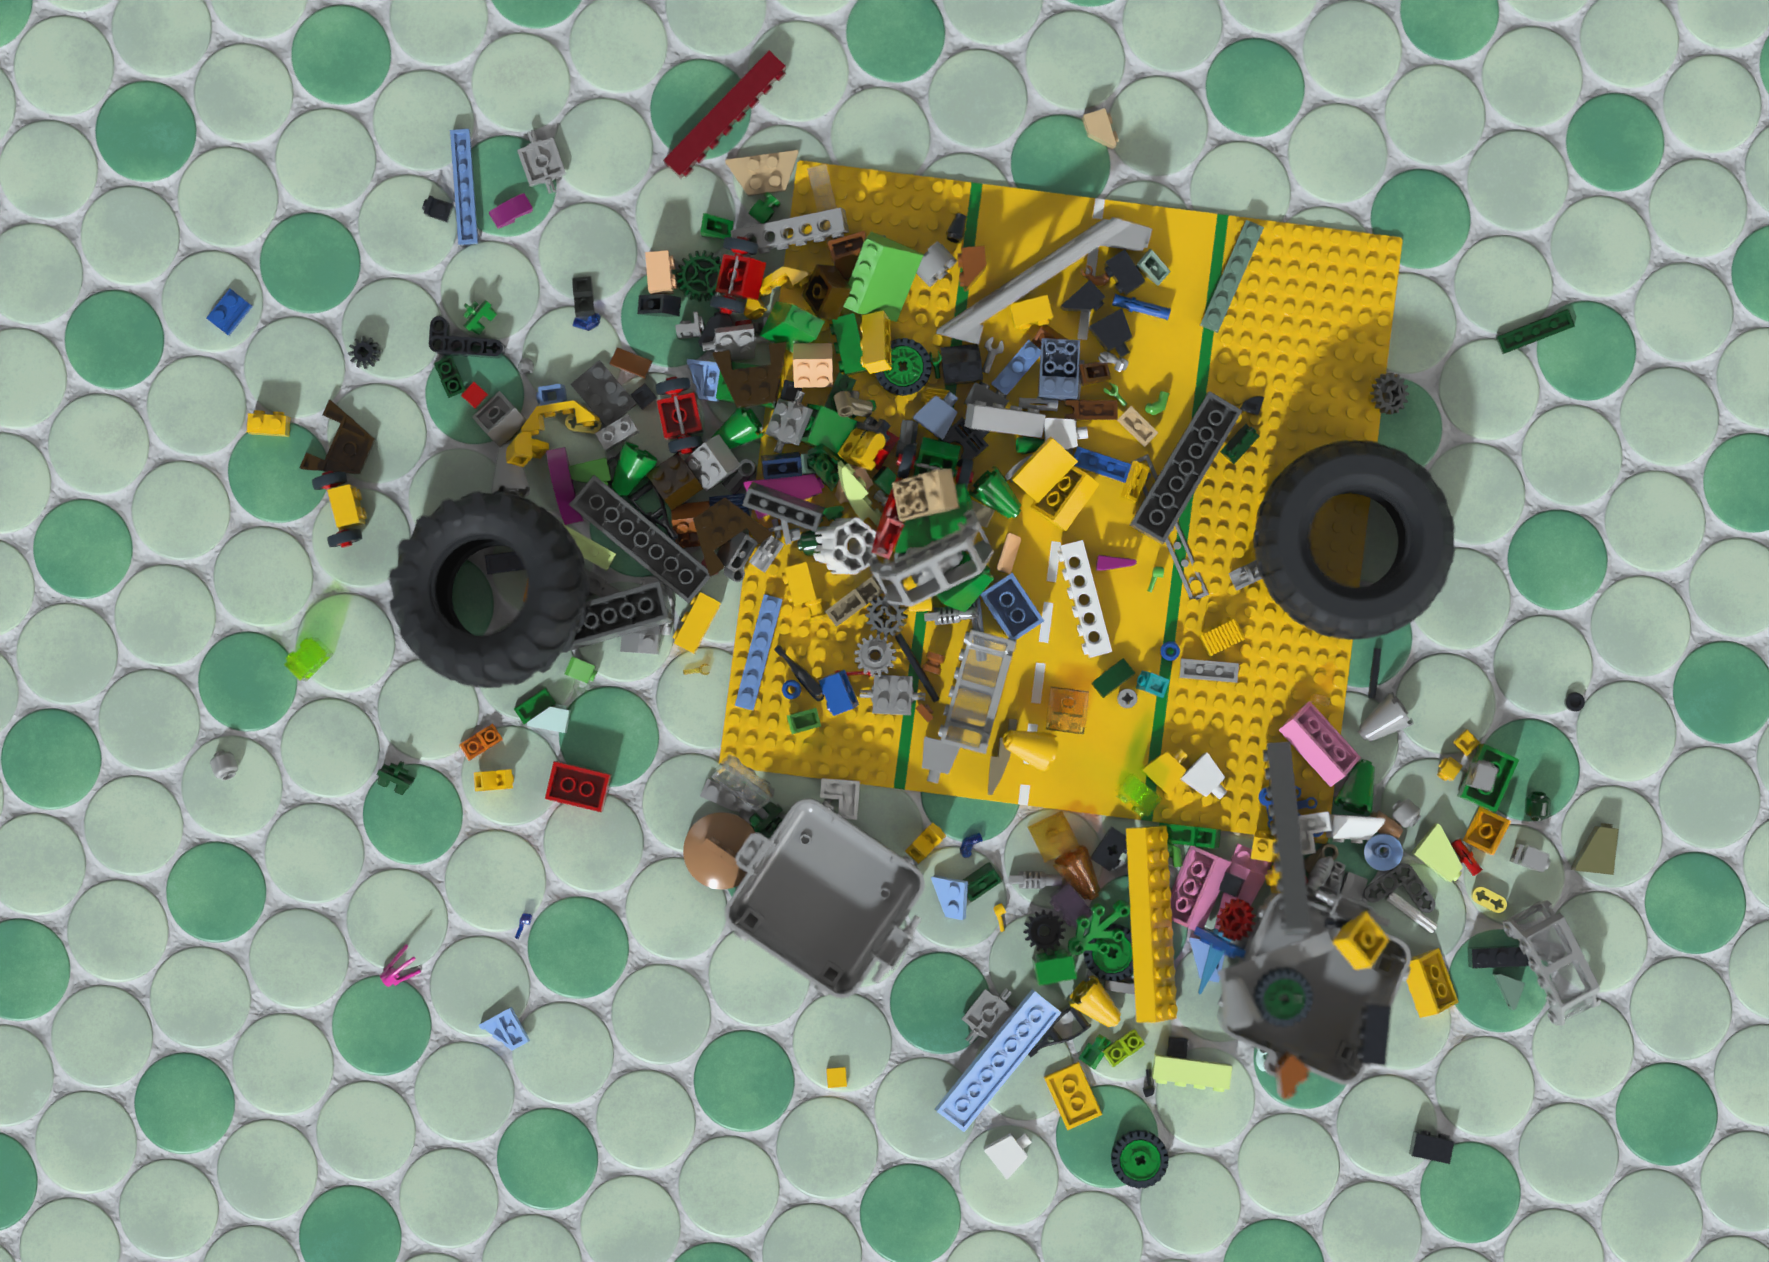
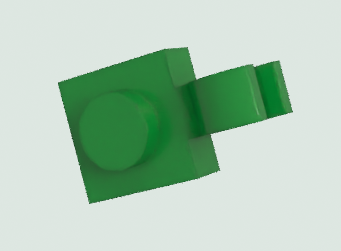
M1099 1034L1093 1045L1087 1044L1078 1059L1095 1070L1105 1055L1102 1050L1106 1049L1111 1041Z

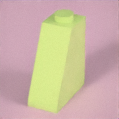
M1434 823L1412 851V854L1447 882L1456 881L1462 874L1460 870L1463 867L1442 827L1438 823Z

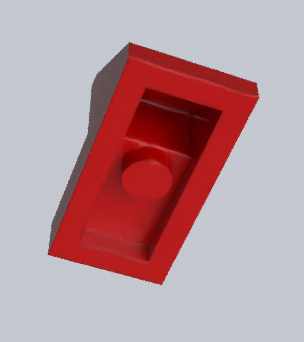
M889 431L886 433L890 437L889 441L885 442L884 447L878 451L873 459L875 463L874 468L878 471L899 440V437Z

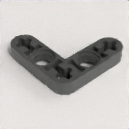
M1406 863L1399 864L1368 885L1364 890V897L1367 901L1377 902L1402 885L1420 911L1429 913L1435 908V900L1414 869ZM1402 867L1409 869L1407 877L1402 875L1398 878L1401 880L1399 883L1397 878L1392 875L1394 872L1396 875H1399L1402 872ZM1388 877L1394 881V885L1391 888H1386L1383 884L1384 880ZM1378 883L1385 891L1383 894L1382 891H1378L1375 894L1376 898L1368 897L1370 889L1377 890L1379 888L1377 886ZM1412 883L1420 885V891L1416 894L1410 890ZM1424 892L1426 895H1423V898L1426 901L1430 900L1428 909L1426 907L1422 908L1424 903L1421 898L1416 900V897L1421 896Z

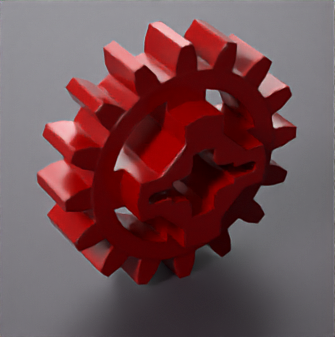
M1239 898L1237 900L1230 899V903H1224L1225 908L1219 909L1222 913L1217 915L1220 921L1216 925L1221 926L1218 931L1223 933V937L1232 941H1242V936L1247 938V932L1253 931L1251 925H1255L1256 922L1252 921V918H1255L1256 914L1251 913L1254 908L1249 906V902Z

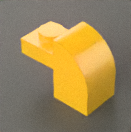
M521 432L506 449V463L524 467L532 457L541 459L546 451L549 450V443L532 439L531 432Z
M512 769L473 772L475 792L513 789L514 776Z
M932 822L909 845L905 852L919 864L947 835Z

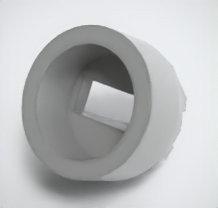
M523 358L518 364V371L533 373V362L528 358Z

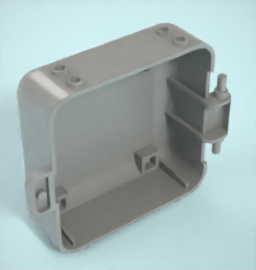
M806 798L798 801L791 808L770 840L760 833H753L747 838L736 855L737 865L745 870L747 875L727 903L725 917L729 926L735 930L734 934L744 941L749 939L813 982L815 984L814 988L826 996L830 994L837 998H847L859 989L877 961L880 962L879 969L872 978V981L878 984L885 973L888 974L890 969L894 970L915 939L913 935L916 931L914 930L921 921L920 917L915 915L904 929L900 928V926L922 895L924 878L921 871L913 865L914 860L906 855L901 857L834 812V807L828 802L824 801L822 804L818 800Z
M1318 889L1315 897L1327 901V904L1331 905L1328 909L1308 900L1311 926L1309 933L1285 935V929H1281L1280 918L1283 917V910H1279L1278 904L1281 893H1271L1265 899L1263 905H1259L1256 916L1258 917L1244 948L1246 951L1244 958L1240 957L1238 963L1324 931L1329 932L1333 941L1340 929L1335 927L1333 929L1326 928L1324 923L1327 917L1354 919L1361 913L1367 912L1376 923L1388 927L1390 920L1379 916L1371 906L1340 893L1336 895L1333 893L1328 894ZM1386 934L1389 941L1372 967L1355 970L1334 945L1335 949L1288 966L1289 969H1295L1307 979L1313 992L1311 1010L1307 1012L1306 1018L1301 1019L1300 1023L1296 1022L1294 1026L1287 1025V1027H1282L1279 1025L1278 1027L1268 1023L1262 1017L1261 1022H1257V1019L1253 1020V1025L1237 1029H1231L1229 1026L1225 1030L1223 1026L1222 995L1218 1001V1005H1220L1217 1013L1218 1023L1232 1038L1267 1052L1268 1055L1264 1062V1069L1273 1077H1275L1274 1065L1287 1050L1310 1069L1309 1071L1339 1084H1352L1359 1080L1363 1072L1368 1071L1371 1065L1362 1064L1356 1056L1357 1047L1361 1045V1039L1358 1036L1359 1027L1363 1025V1019L1360 1017L1361 1008L1365 1006V1003L1392 1006L1402 981H1406L1411 967H1409L1411 960L1410 950L1402 940ZM1262 976L1245 982L1253 1000L1254 987L1257 986V981ZM1283 994V996H1280L1279 998L1283 1000V998H1286L1287 996L1286 994Z

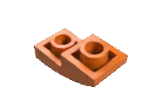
M492 723L460 743L459 747L468 761L502 741L503 738Z

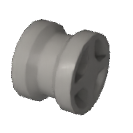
M1124 689L1117 695V701L1123 708H1131L1137 702V694L1131 689Z

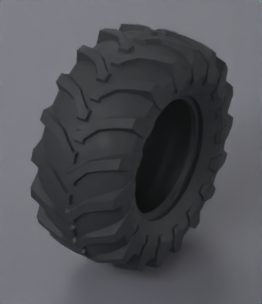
M477 491L463 496L456 501L450 498L442 501L441 505L429 517L425 515L420 516L416 520L410 539H402L397 546L398 565L390 569L388 577L393 593V598L389 601L390 611L400 628V636L408 648L423 664L446 679L454 680L466 686L470 685L481 688L502 687V685L521 684L533 677V674L538 671L541 673L548 671L561 652L567 653L573 646L577 627L583 626L585 622V596L589 595L590 585L584 568L583 554L567 528L554 515L526 498L504 492H493V494ZM492 546H508L517 553L526 570L528 589L525 602L516 618L506 627L490 634L474 635L461 624L453 607L452 589L455 577L464 562L476 552Z

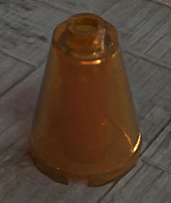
M1079 845L1075 847L1076 851L1071 852L1069 849L1061 854L1054 861L1056 865L1053 864V867L1083 899L1093 900L1099 896V883L1087 847Z

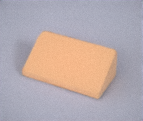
M1011 533L1007 534L996 568L997 571L1006 574L1011 573L1021 542L1020 537Z

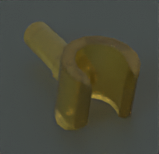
M702 664L699 668L683 670V674L700 673L701 675H708L710 672L703 673L702 667L709 665Z

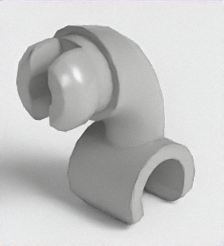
M1102 352L1098 357L1101 363L1115 364L1114 368L1118 372L1126 370L1129 364L1126 359L1118 358L1110 352Z

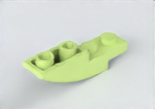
M840 460L838 462V473L847 500L862 521L869 517L878 527L882 513L878 508L874 510L871 507L873 503L866 496L868 494L865 489L867 484L861 477L856 478L853 475L855 471L849 463L845 465Z

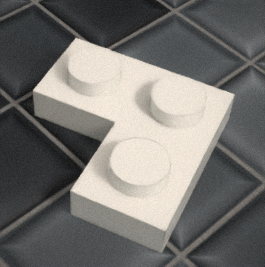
M822 778L820 798L839 799L838 814L845 819L857 820L860 781Z
M1329 811L1298 816L1303 855L1316 853L1313 833L1332 831Z

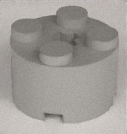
M939 241L927 249L928 251L924 254L916 273L929 287L933 286L938 279L941 280L948 273L946 270L953 267L957 262L954 256Z

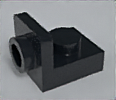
M429 195L428 200H424L422 210H424L425 216L448 223L454 205Z

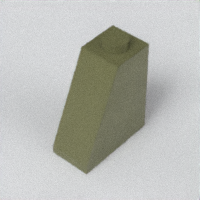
M1601 823V827L1595 826L1572 864L1571 870L1614 875L1618 829L1613 828V824Z

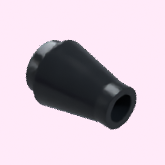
M960 213L955 215L946 232V239L948 241L959 244L964 239L967 218L965 215Z

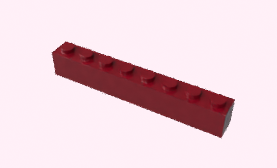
M769 50L663 160L664 164L680 179L684 176L688 177L694 170L692 167L697 162L700 164L707 157L706 153L710 149L714 150L719 145V139L723 135L727 136L733 130L732 126L737 121L741 122L747 115L745 112L749 108L753 109L760 102L759 98L763 94L767 95L772 90V84L776 80L779 82L786 75V65Z

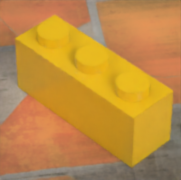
M884 311L862 315V323H860L862 333L860 345L863 350V356H861L862 366L870 374L892 369L890 319Z
M701 592L692 599L690 603L693 605L690 612L686 611L681 620L684 622L682 628H677L672 637L675 639L674 644L693 654L696 653L722 604Z

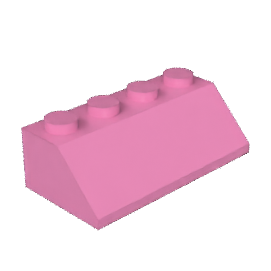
M1310 701L1300 708L1279 729L1283 736L1330 787L1344 778L1361 758Z
M1190 846L1183 866L1171 890L1172 921L1194 931L1196 927L1204 929L1220 892L1219 888L1225 873L1229 871L1232 862L1195 846Z

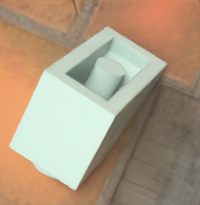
M555 704V707L547 708L528 721L527 726L567 733L571 710H566L567 706Z

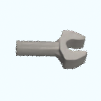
M993 337L987 340L984 346L988 351V355L982 372L987 374L990 372L995 355L1002 354L1004 350L1002 340L997 349L992 348Z

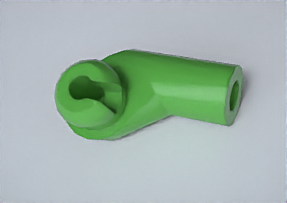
M1160 391L1158 401L1152 404L1148 403L1145 411L1151 415L1164 411L1169 393Z
M1167 843L1169 856L1173 861V868L1182 867L1181 850L1172 843Z

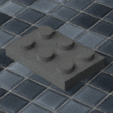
M600 360L570 384L606 427L619 420L637 405Z

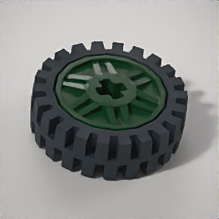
M1276 967L1275 970L1270 969L1267 974L1264 973L1262 978L1258 979L1257 986L1254 987L1253 998L1261 1016L1274 1026L1287 1027V1025L1294 1026L1296 1022L1300 1023L1302 1018L1307 1017V1012H1310L1311 1004L1313 1005L1311 986L1307 979L1295 969H1289L1288 967ZM1283 994H1286L1287 997L1283 998V1000L1279 998L1280 996H1283Z

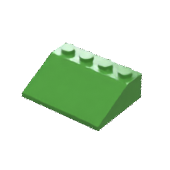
M871 231L864 242L848 283L851 291L843 307L864 315L884 311L891 321L897 322L924 254Z

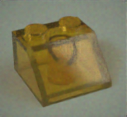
M1050 687L1046 730L1084 735L1089 691Z
M1063 811L1057 812L1027 827L1044 862H1048L1080 846Z

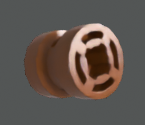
M928 651L926 655L928 661L923 665L922 670L940 675L942 670L940 664L944 663L946 657Z

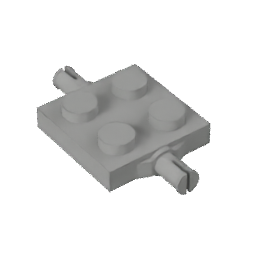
M531 130V132H527L531 143L524 148L518 149L517 152L530 187L546 184L548 193L552 194V191L553 193L556 192L553 180L566 175V171L554 138L538 140L535 130Z
M753 324L715 328L713 342L702 343L703 351L714 349L715 352L730 350L732 361L755 358L756 344L768 343V340L761 336H755Z
M797 390L794 401L778 399L765 432L766 435L778 440L774 449L776 453L781 454L785 444L791 443L797 446L800 444L813 411L801 404L804 392Z
M874 675L872 690H860V693H862L860 698H871L873 703L872 714L911 715L913 700L925 701V693L914 692L912 687L913 676L881 675L879 677Z
M1005 988L998 997L984 989L961 1018L972 1030L965 1038L966 1041L972 1044L978 1035L986 1038L988 1041L993 1038L1014 1012L1005 1002L1012 994L1011 991Z

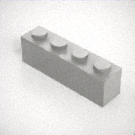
M975 401V404L968 403L964 424L966 427L1042 438L1046 415L1039 413V409L1028 408V411H1022V407L1012 405L1010 409L1004 408L1003 404L993 403V406H986L987 402Z

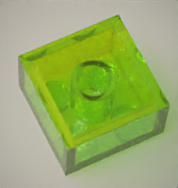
M314 637L305 638L299 644L300 648L296 652L292 651L285 658L287 662L284 666L300 681H308L334 655L318 638Z
M1131 773L1115 790L1118 793L1116 797L1126 805L1129 802L1133 806L1131 810L1141 817L1143 815L1148 817L1162 800L1159 795Z

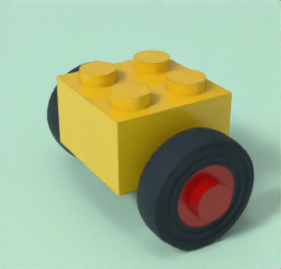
M333 471L324 472L322 476L312 479L314 490H327L336 526L339 528L336 534L327 537L329 547L341 546V548L352 546L354 542L362 540L363 537L360 529L349 530L348 528L366 524L365 519H367L366 510L360 504V500H362L360 489L351 484L337 487L347 482L346 473L343 471L334 473Z

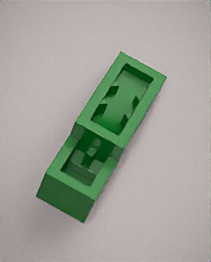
M1159 823V826H1167V843L1219 849L1221 829Z

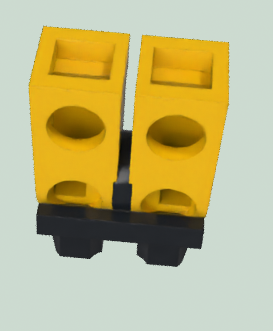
M867 416L863 423L857 422L854 427L856 429L851 432L837 454L849 465L872 470L875 466L873 459L878 451L884 447L885 442H888L890 439L886 433L891 425L884 419L877 421L875 418Z

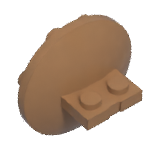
M719 812L701 818L690 828L684 841L683 855L687 869L698 882L713 889H730L740 885L747 872L737 865L736 855L747 838L756 832L746 820L735 814Z

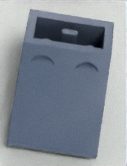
M1042 338L1039 398L1058 399V401L1077 400L1080 340Z

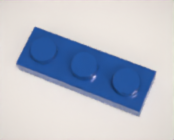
M1077 447L1074 458L1078 461L1074 465L1075 467L1123 483L1126 482L1132 464L1081 447Z
M1196 927L1194 934L1201 937V942L1208 945L1212 943V948L1221 952L1224 950V955L1235 959V956L1244 958L1246 953L1244 949L1209 930Z

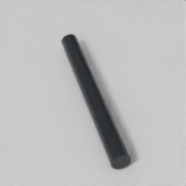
M902 634L896 635L895 639L932 701L936 702L940 697Z

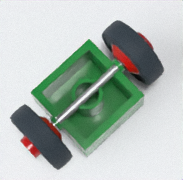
M923 437L918 459L916 460L914 456L915 446L905 444L903 454L898 456L897 465H899L897 475L900 478L907 479L909 471L913 469V465L915 467L913 477L935 470L951 469L952 476H956V485L965 484L968 487V484L972 483L974 472H972L973 460L964 458L961 467L957 471L955 468L961 446Z

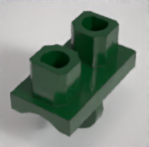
M402 761L398 765L391 763L390 766L383 764L377 772L379 776L377 784L388 787L391 781L396 784L395 793L403 795L414 783L415 778L407 775L409 770L403 768L404 762Z
M768 799L761 806L768 814L762 819L755 812L749 818L756 833H760L770 824L766 829L770 834L774 829L777 830L778 825L783 821L780 817L773 821L783 809L779 804L776 805Z

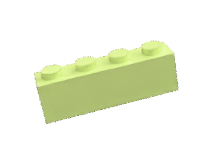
M1154 1054L1151 1077L1155 1079V1083L1167 1084V1081L1175 1082L1174 1085L1186 1087V1084L1194 1085L1193 1088L1205 1089V1086L1213 1087V1091L1224 1092V1089H1230L1232 1066L1224 1063Z

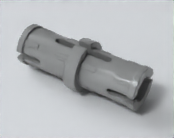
M1020 397L1019 407L1027 410L1028 408L1039 409V412L1040 410L1057 412L1058 399ZM1030 403H1032V404H1047V406H1046V405H1030Z

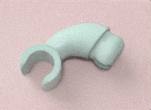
M1257 1048L1256 1064L1261 1071H1265L1263 1055L1267 1054V1052L1260 1051Z

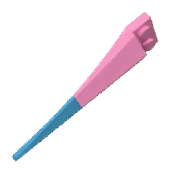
M1237 843L1230 860L1232 864L1228 873L1245 880L1238 898L1249 902V906H1251L1265 881V875L1268 874L1267 870L1270 869L1272 862L1251 859L1252 849ZM1223 892L1219 909L1225 908V902L1230 903V899L1237 900V897ZM1215 924L1213 933L1231 942V940L1222 936L1223 933L1218 931L1221 926ZM1212 943L1210 944L1198 991L1199 995L1202 994L1225 952L1224 950L1221 952L1212 948Z

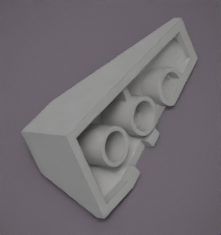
M645 577L641 586L662 581L657 577ZM661 625L621 636L620 652L659 654Z

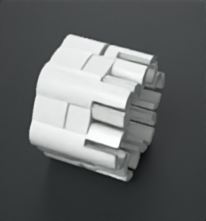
M838 518L832 521L830 526L819 527L815 534H822V536L815 537L817 543L822 545L816 546L814 551L820 553H813L814 559L819 561V563H827L826 566L828 570H832L830 572L832 574H857L869 566L867 560L876 556V554L871 552L876 531L871 529L860 518Z

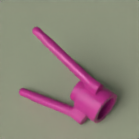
M405 945L398 952L393 960L383 968L384 972L379 975L387 987H390L392 984L396 986L400 982L421 973L419 969L400 977L399 972L415 960L414 956L397 969L391 968L408 948V945Z

